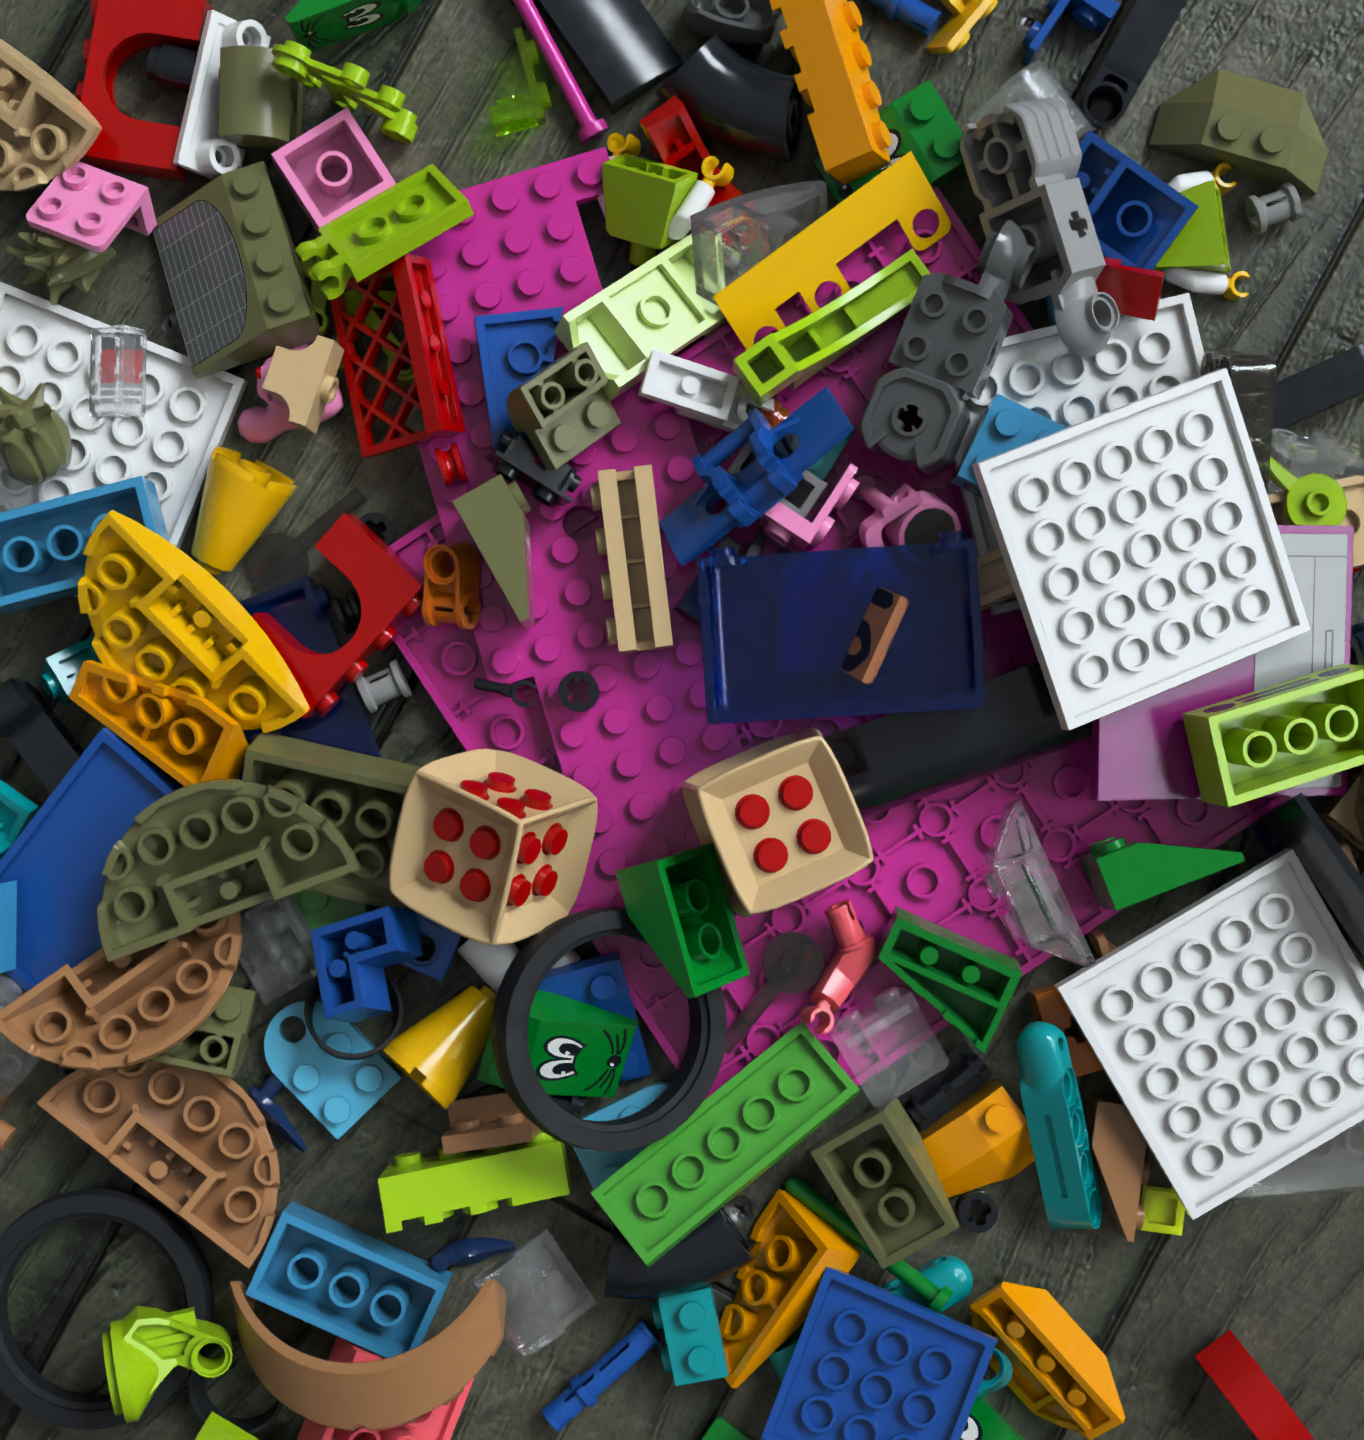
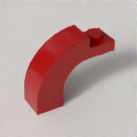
M673 96L642 118L639 123L651 144L649 149L656 162L698 173L697 180L702 181L705 177L701 169L702 162L711 155L702 142L683 102L676 96ZM718 165L714 169L713 175L720 173L721 170ZM731 182L721 187L714 186L715 195L697 221L710 239L728 257L764 233L750 201Z
M1231 1330L1194 1356L1256 1440H1314L1274 1384Z

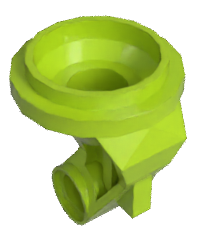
M136 1306L124 1318L111 1321L110 1331L103 1332L102 1334L105 1368L113 1410L116 1416L124 1414L126 1423L139 1420L159 1384L175 1366H183L206 1378H215L224 1374L232 1362V1345L228 1331L218 1324L196 1319L194 1307L168 1313L158 1308ZM208 1343H216L223 1347L222 1352L213 1358H206L199 1353L200 1349Z

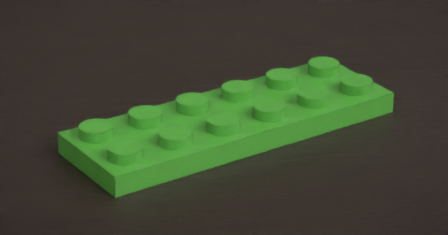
M801 1021L706 1098L686 1122L664 1138L647 1146L594 1189L591 1194L649 1268L859 1095L860 1089Z

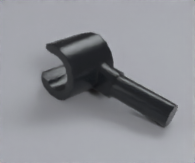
M476 678L474 682V689L509 697L519 707H528L533 704L520 702L516 697L517 688L521 685L531 688L537 687L528 680L519 681L515 685Z

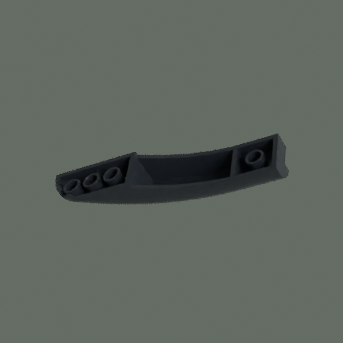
M1036 662L824 737V740L831 748L842 769L861 817L865 818L1092 738L1093 721L1072 730L1061 729L1040 664Z

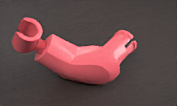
M850 899L839 901L824 910V914L832 926L839 946L837 947L838 951L825 967L810 997V1000L816 1006H808L800 1014V1019L804 1024L812 1023L816 1014H818L819 1023L814 1028V1033L825 1034L832 1029L834 1025V1015L832 1012H836L846 1001L869 969L876 955L875 938L870 936V934L864 933Z

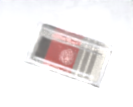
M124 324L91 328L89 417H144L147 334L145 330Z

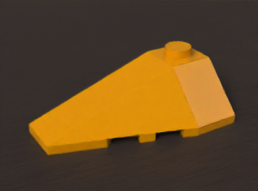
M92 660L83 661L69 698L183 786L216 779L239 778L244 767L246 749L249 745L238 722L204 697Z
M995 1078L920 1133L947 1198L1012 1178L1035 1161L1026 1117Z
M778 1189L754 1225L750 1238L755 1241L752 1248L755 1259L738 1270L736 1278L740 1279L741 1282L733 1304L725 1307L719 1324L729 1370L728 1377H724V1379L731 1388H738L806 1320L826 1267L840 1269L849 1273L862 1254L850 1240L785 1190Z

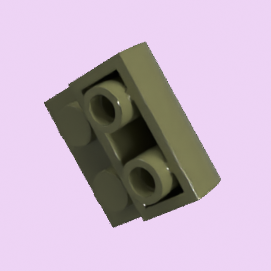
M250 45L220 48V68L218 72L220 82L219 112L217 116L219 126L218 137L246 149L262 147L275 152L301 136L303 84L272 67L271 63L274 55L271 53L272 48Z
M588 342L579 344L513 389L507 398L508 414L514 429L518 432H526L547 471L558 469L621 424L618 415L602 388L609 383V380Z
M228 985L221 1002L196 1031L173 1048L149 1060L234 1078L241 1068L250 1041L248 1033L258 998L257 991Z

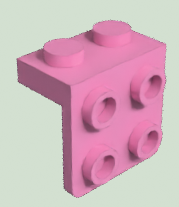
M80 161L71 169H64L63 174H57L26 213V219L30 227L94 252L105 251L123 227L149 236L157 225L148 187Z
M850 463L811 522L780 502L769 509L757 523V525L764 529L763 533L768 536L767 540L780 548L788 544L800 553L809 544L816 548L835 522V520L828 516L832 508L834 507L840 511L860 482L852 478L858 467Z

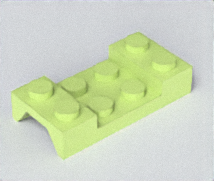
M693 232L563 315L553 332L568 351H571L581 343H589L609 380V383L602 388L609 401H611L643 379L649 355L653 349L674 355L701 336L707 337L728 323L713 299V296L721 291L722 287L703 265L700 238Z

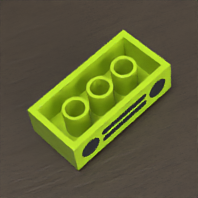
M1340 664L1183 713L1182 717L1202 802L1229 808L1364 764V666Z

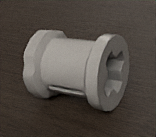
M1289 182L1281 184L1277 191L1261 197L1250 195L1244 200L1246 219L1252 231L1257 235L1265 233L1268 226L1285 220L1295 222L1302 217L1300 197L1296 188Z
M396 659L389 662L388 668L366 678L362 675L356 681L358 690L370 713L377 711L379 705L401 695L405 698L412 696L405 674Z

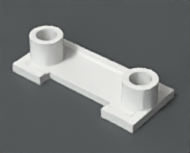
M215 10L207 11L173 164L212 180L221 174L242 167L245 150L237 147L232 142L218 137L220 48L239 45L269 48L271 37L266 35L265 29L256 20L236 21Z

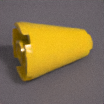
M215 446L210 456L191 554L197 558L196 562L214 575H220L222 571L231 572L291 498L296 488V485H292L294 481L266 463L257 459L254 463L240 459L243 453Z
M471 985L399 1034L382 1051L402 1072L417 1083L418 1087L446 1110L451 1103H454L487 1045L497 995L485 985L480 990Z

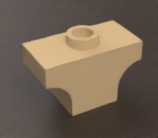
M317 335L315 341L309 347L302 350H289L276 345L262 389L272 397L287 402L290 412L289 422L301 430L316 434L326 404L332 403L337 394L339 379L336 377L345 350L335 340Z

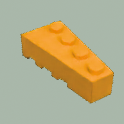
M769 0L772 11H780L783 14L787 28L780 31V35L785 49L791 50L795 61L801 69L800 73L794 75L798 90L801 92L805 102L811 108H814V112L808 114L807 117L825 171L845 185L890 165L891 160L887 147L891 146V136L885 123L880 119L878 107L882 105L881 95L876 84L870 78L868 67L872 65V58L866 44L860 37L858 27L862 26V17L856 4L853 1L848 2L847 0Z

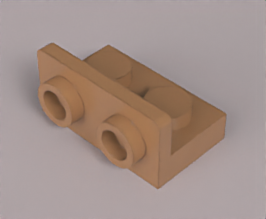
M498 1092L455 1099L454 1103H451L447 1108L450 1129L441 1136L444 1154L532 1142L541 1130L521 1113L507 1093Z

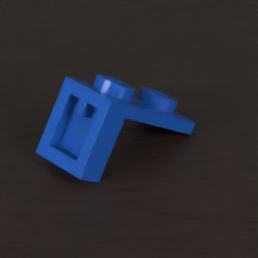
M1050 0L1046 9L1051 11V14L1045 23L1041 24L1036 20L1021 43L1027 47L1021 61L1028 66L1030 65L1066 10L1073 14V19L1083 28L1088 30L1096 29L1103 34L1121 4L1115 0Z

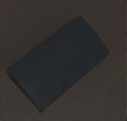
M533 0L613 115L675 73L684 64L640 0Z
M1301 792L1286 799L1258 819L1281 851L1285 848L1295 851L1350 949L1364 968V879Z

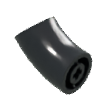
M714 35L697 50L655 93L663 103L673 96L679 98L683 102L696 130L716 142L743 153L778 161L791 162L797 154L801 138L804 107L803 96L798 90L794 75L782 74L752 63L727 46L717 35Z
M723 1207L649 1268L614 1224L603 1297L642 1299L685 1293L707 1286L734 1273L754 1260L755 1257L744 1236Z

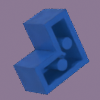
M386 906L310 930L325 1019L354 1023L391 1012L384 968L423 956L415 912Z

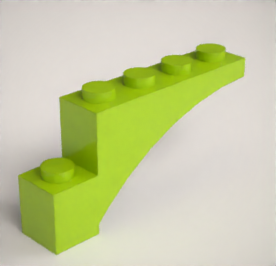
M912 248L839 298L784 329L767 335L733 360L732 370L739 377L740 382L758 407L787 386L794 390L907 310L912 304L923 275L931 273Z

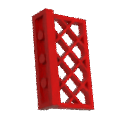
M407 253L359 282H356L351 277L343 294L336 299L330 300L338 342L345 350L342 362L362 458H373L441 436L452 437L465 433L430 258ZM394 276L397 291L391 303H389L377 294L385 278ZM353 289L364 295L355 315L347 311L344 293ZM374 302L386 310L377 331L364 323ZM396 318L403 322L406 334L400 347L387 339ZM360 330L373 338L364 359L356 354L354 342ZM382 346L396 354L386 375L373 366ZM405 361L412 365L415 377L409 391L395 382ZM369 373L382 382L373 402L365 397L363 385ZM391 389L405 398L395 418L382 410ZM414 405L421 409L425 426L424 430L414 432L404 425ZM377 417L391 425L384 441L375 445L372 428Z

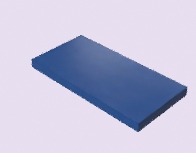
M108 727L102 728L0 860V883L17 880L16 969L4 973L26 992L64 965L68 964L72 969L102 948L98 929L97 907L102 902L105 877L101 875L113 845L122 839L126 831L134 823L133 819L139 813L166 794L181 788L138 750Z

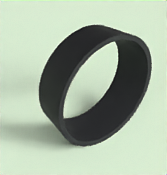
M386 972L385 978L388 995L393 1011L392 1027L386 1040L381 1045L363 1053L337 1051L327 1046L316 1035L312 1017L315 1003L321 993L318 977L315 979L305 998L304 1017L311 1036L322 1050L335 1058L355 1061L377 1054L393 1040L402 1023L404 1006L397 984Z
M239 1334L230 1336L231 1343L241 1342ZM216 1343L211 1345L201 1355L210 1358L220 1345ZM191 1370L189 1397L195 1413L203 1423H205L213 1411L252 1435L269 1426L282 1410L284 1404L277 1400L268 1411L252 1418L231 1417L221 1412L211 1402L206 1392L204 1377Z

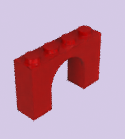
M92 0L91 19L94 25L91 38H87L84 43L83 60L86 64L84 81H79L77 85L76 98L96 118L102 130L87 153L79 160L80 162L99 169L186 183L188 170L173 164L181 127L137 120L120 112L115 100V82L120 69L128 59L143 50L151 49L153 45L162 46L164 43H170L198 51L207 11L213 10L208 0Z
M343 513L314 546L352 582L359 595L361 603L359 626L354 636L346 645L329 654L319 653L300 643L270 613L256 612L252 615V618L268 636L284 659L310 707L308 712L301 716L303 719L315 717L317 714L323 717L330 712L340 700L336 693L347 681L353 684L367 671L369 664L366 660L376 649L382 652L395 640L399 634L395 628L405 616L412 619L422 610L424 579L354 514Z

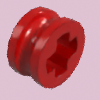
M457 443L451 444L448 451H442L440 448L434 449L447 488L453 487V482L456 480H461L463 483L469 482Z

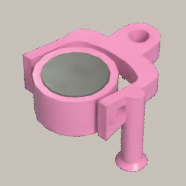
M863 475L856 479L860 483L853 492V496L856 499L865 500L876 511L859 526V536L865 550L862 553H848L839 563V571L841 574H844L845 583L872 584L873 594L878 587H883L890 582L900 591L907 592L926 583L963 559L960 553L955 550L961 530L957 513L935 494L926 491H915L908 484L904 483L889 498L876 487V482L871 476ZM884 526L889 543L911 563L919 565L913 571L906 572L901 570L889 557L882 541V529Z

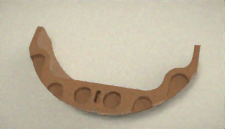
M486 1279L467 1308L443 1331L418 1347L402 1354L376 1361L358 1363L328 1361L302 1353L272 1334L254 1314L256 1299L245 1295L248 1287L241 1281H230L239 1338L248 1362L259 1380L275 1398L292 1411L310 1421L334 1429L354 1431L362 1427L370 1431L392 1429L415 1422L418 1417L442 1404L446 1406L464 1392V1387L480 1371L490 1355H495L504 1338L507 1292L496 1279Z

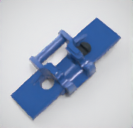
M827 386L774 428L770 426L762 413L754 407L747 413L749 418L704 455L698 453L691 459L698 476L705 484L659 522L680 565L685 566L688 562L694 561L736 526L740 529L744 526H750L797 488V483L804 478L802 473L849 436V433L854 428ZM748 442L756 459L737 475H730L720 464ZM722 499H725L727 501L725 508L713 515L715 506Z

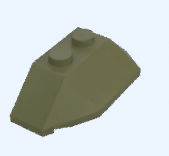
M1217 69L1159 105L1147 148L1217 167L1221 163H1228L1231 166L1230 172L1278 186L1289 182L1297 191L1313 196L1317 193L1328 155V150L1302 92L1222 69Z

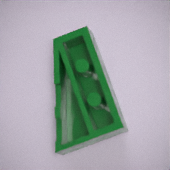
M895 906L877 944L878 958L917 994L922 995L950 1024H954L984 1054L1023 974L1018 960Z

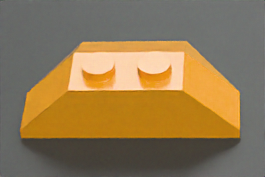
M1002 1282L971 1302L969 1307L970 1315H972V1327L998 1338L995 1348L1007 1354L1013 1367L1012 1378L1007 1385L1034 1415L1062 1428L1078 1431L1079 1436L1088 1440H1093L1124 1423L1125 1414L1106 1356L1047 1290ZM992 1355L989 1365L998 1374L999 1361Z

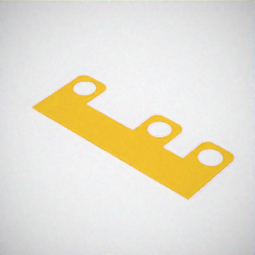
M910 151L715 294L713 299L745 349L748 350L754 345V337L759 329L771 326L780 331L786 327L775 309L797 292L801 294L813 313L820 309L815 301V292L822 283L826 281L837 283L842 295L850 291L851 288L836 264L896 219L912 246L918 251L927 249L945 236L951 228V221L912 151ZM924 209L933 210L939 218L937 231L928 238L917 236L913 230L914 217Z

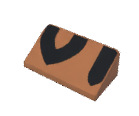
M882 587L876 589L843 661L842 670L845 673L866 684L874 682L910 603L907 598Z

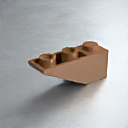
M1089 1095L1086 1127L1095 1170L1118 1232L1126 1241L1134 1242L1135 1230H1141L1144 1221V1205L1139 1203L1141 1185H1147L1150 1174L1149 1159H1145L1147 1143L1121 1099Z

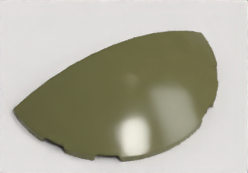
M216 779L188 785L166 794L145 808L133 819L134 823L129 827L122 839L113 845L101 876L105 877L102 902L97 907L98 929L107 961L110 962L189 933L200 925L273 898L278 900L359 870L361 867L351 847L336 827L327 818H324L307 805L304 800L285 790L271 785L245 782L239 779Z

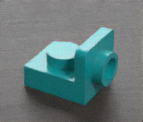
M94 636L51 655L44 661L40 682L46 694L51 699L57 698L62 707L72 703L69 696L83 661L92 660L102 664L92 647Z

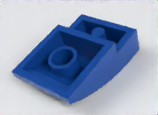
M1089 130L1079 144L1082 159L1075 178L1079 177L1102 253L1109 258L1121 259L1124 266L1153 270L1199 206Z

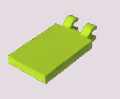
M432 163L318 228L321 236L312 241L302 242L296 247L295 251L303 262L313 256H317L312 264L304 268L312 280L317 279L320 282L329 276H333L329 283L320 287L327 299L333 300L343 294L351 277L356 282L361 281L473 216L474 213L467 198Z

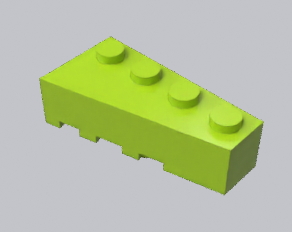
M542 1130L532 1142L451 1154H444L443 1147L438 1149L439 1155L422 1158L420 1151L402 1153L394 1156L395 1162L389 1163L378 1178L386 1234L402 1231V1221L419 1218V1221L424 1222V1225L443 1222L444 1218L454 1215V1210L463 1208L464 1214L476 1215L498 1208V1200L507 1199V1205L513 1207L569 1195L572 1187L565 1143L554 1139Z

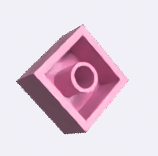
M348 108L343 109L271 153L274 168L319 236L321 235L318 228L396 184Z

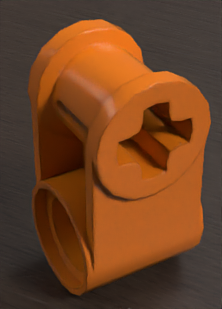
M461 541L434 545L426 552L423 560L424 597L422 600V617L427 625L439 626L442 623L457 624L461 629L471 630L477 625L481 612L479 597L481 559L478 550L471 543ZM450 556L454 559V571L450 566Z

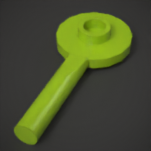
M1250 440L1260 472L1286 492L1283 509L1291 525L1339 526L1342 523L1347 512V499L1343 488L1336 480L1325 474L1317 473L1296 478Z

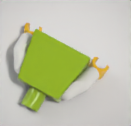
M618 132L612 133L607 139V146L613 154L608 156V161L602 163L604 194L597 198L606 219V230L610 236L631 242L629 262L635 266H641L656 256V249H663L687 235L715 195L714 186L721 187L730 183L733 179L734 169L727 162L723 165L719 174L713 175L719 160L715 156H709L703 160L701 166L705 177L702 181L697 180L698 173L638 157L641 151V142L631 133L626 136V141L625 137Z
M1221 163L1211 173L1204 170L1179 174L1168 185L1199 207L1154 267V270L1165 272L1164 279L1166 282L1194 293L1222 294L1230 301L1247 297L1249 293L1238 292L1234 283L1235 280L1243 281L1249 279V274L1245 271H1239L1229 276L1225 274L1226 272H1231L1221 196L1227 194L1236 185V182L1225 183L1219 176L1226 174L1231 169V166L1228 163Z

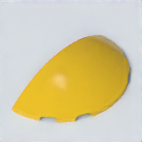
M111 510L101 520L89 537L83 551V555H86L87 559L84 576L78 582V601L80 613L88 614L95 634L92 647L102 664L204 697L238 722L242 730L262 729L263 733H268L296 721L308 712L310 707L297 681L273 643L245 608L208 571L157 533L114 510Z

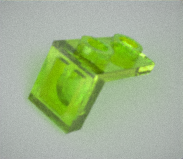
M522 27L513 29L530 96L522 98L521 95L506 96L496 102L497 105L488 107L496 137L547 124L544 109L552 107L545 81L537 83L533 67L540 66L534 39L525 41Z

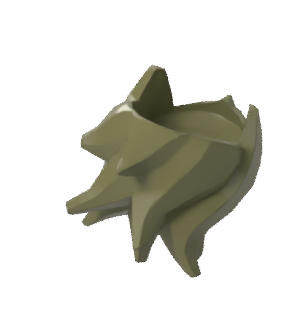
M37 229L31 232L17 233V237L26 243L24 247L14 248L6 246L7 253L21 259L22 264L32 267L25 277L23 285L47 281L51 305H57L59 296L73 285L83 293H88L91 285L98 278L101 267L117 254L111 246L103 252H94Z
M39 383L27 400L15 397L0 386V399L2 402L0 404V466L13 479L21 481L25 485H38L54 476L58 470L70 465L72 444L68 426L54 409V405H49L45 402L43 384Z

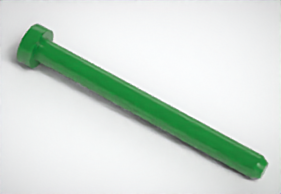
M790 1176L784 1185L787 1192L878 1263L851 1218L800 1178ZM903 1259L885 1268L930 1304L929 1309L938 1313L942 1311L955 1292L947 1285L940 1289Z

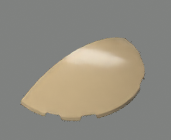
M0 39V191L22 192L46 185L57 174H63L64 169H71L93 145L102 127L89 110L70 91L25 55Z

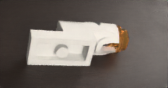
M656 349L650 352L638 396L675 407V413L704 422L709 426L727 432H732L748 419L747 413L754 407L762 413L772 428L789 416V408L780 406V401L770 398L758 407L745 387L738 384L739 377Z

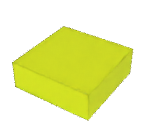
M1152 1184L1141 1185L1139 1203L1144 1205V1221L1141 1230L1182 1236L1185 1208L1173 1188Z

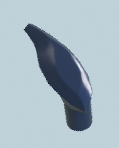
M272 1072L259 1089L254 1086L248 1087V1095L255 1102L266 1120L290 1144L303 1153L307 1147L301 1136L288 1121L285 1111L273 1100L284 1084Z
M465 1238L441 1247L433 1256L431 1263L435 1270L444 1271L449 1266H466L479 1263L495 1254L515 1251V1244L511 1241L495 1238Z

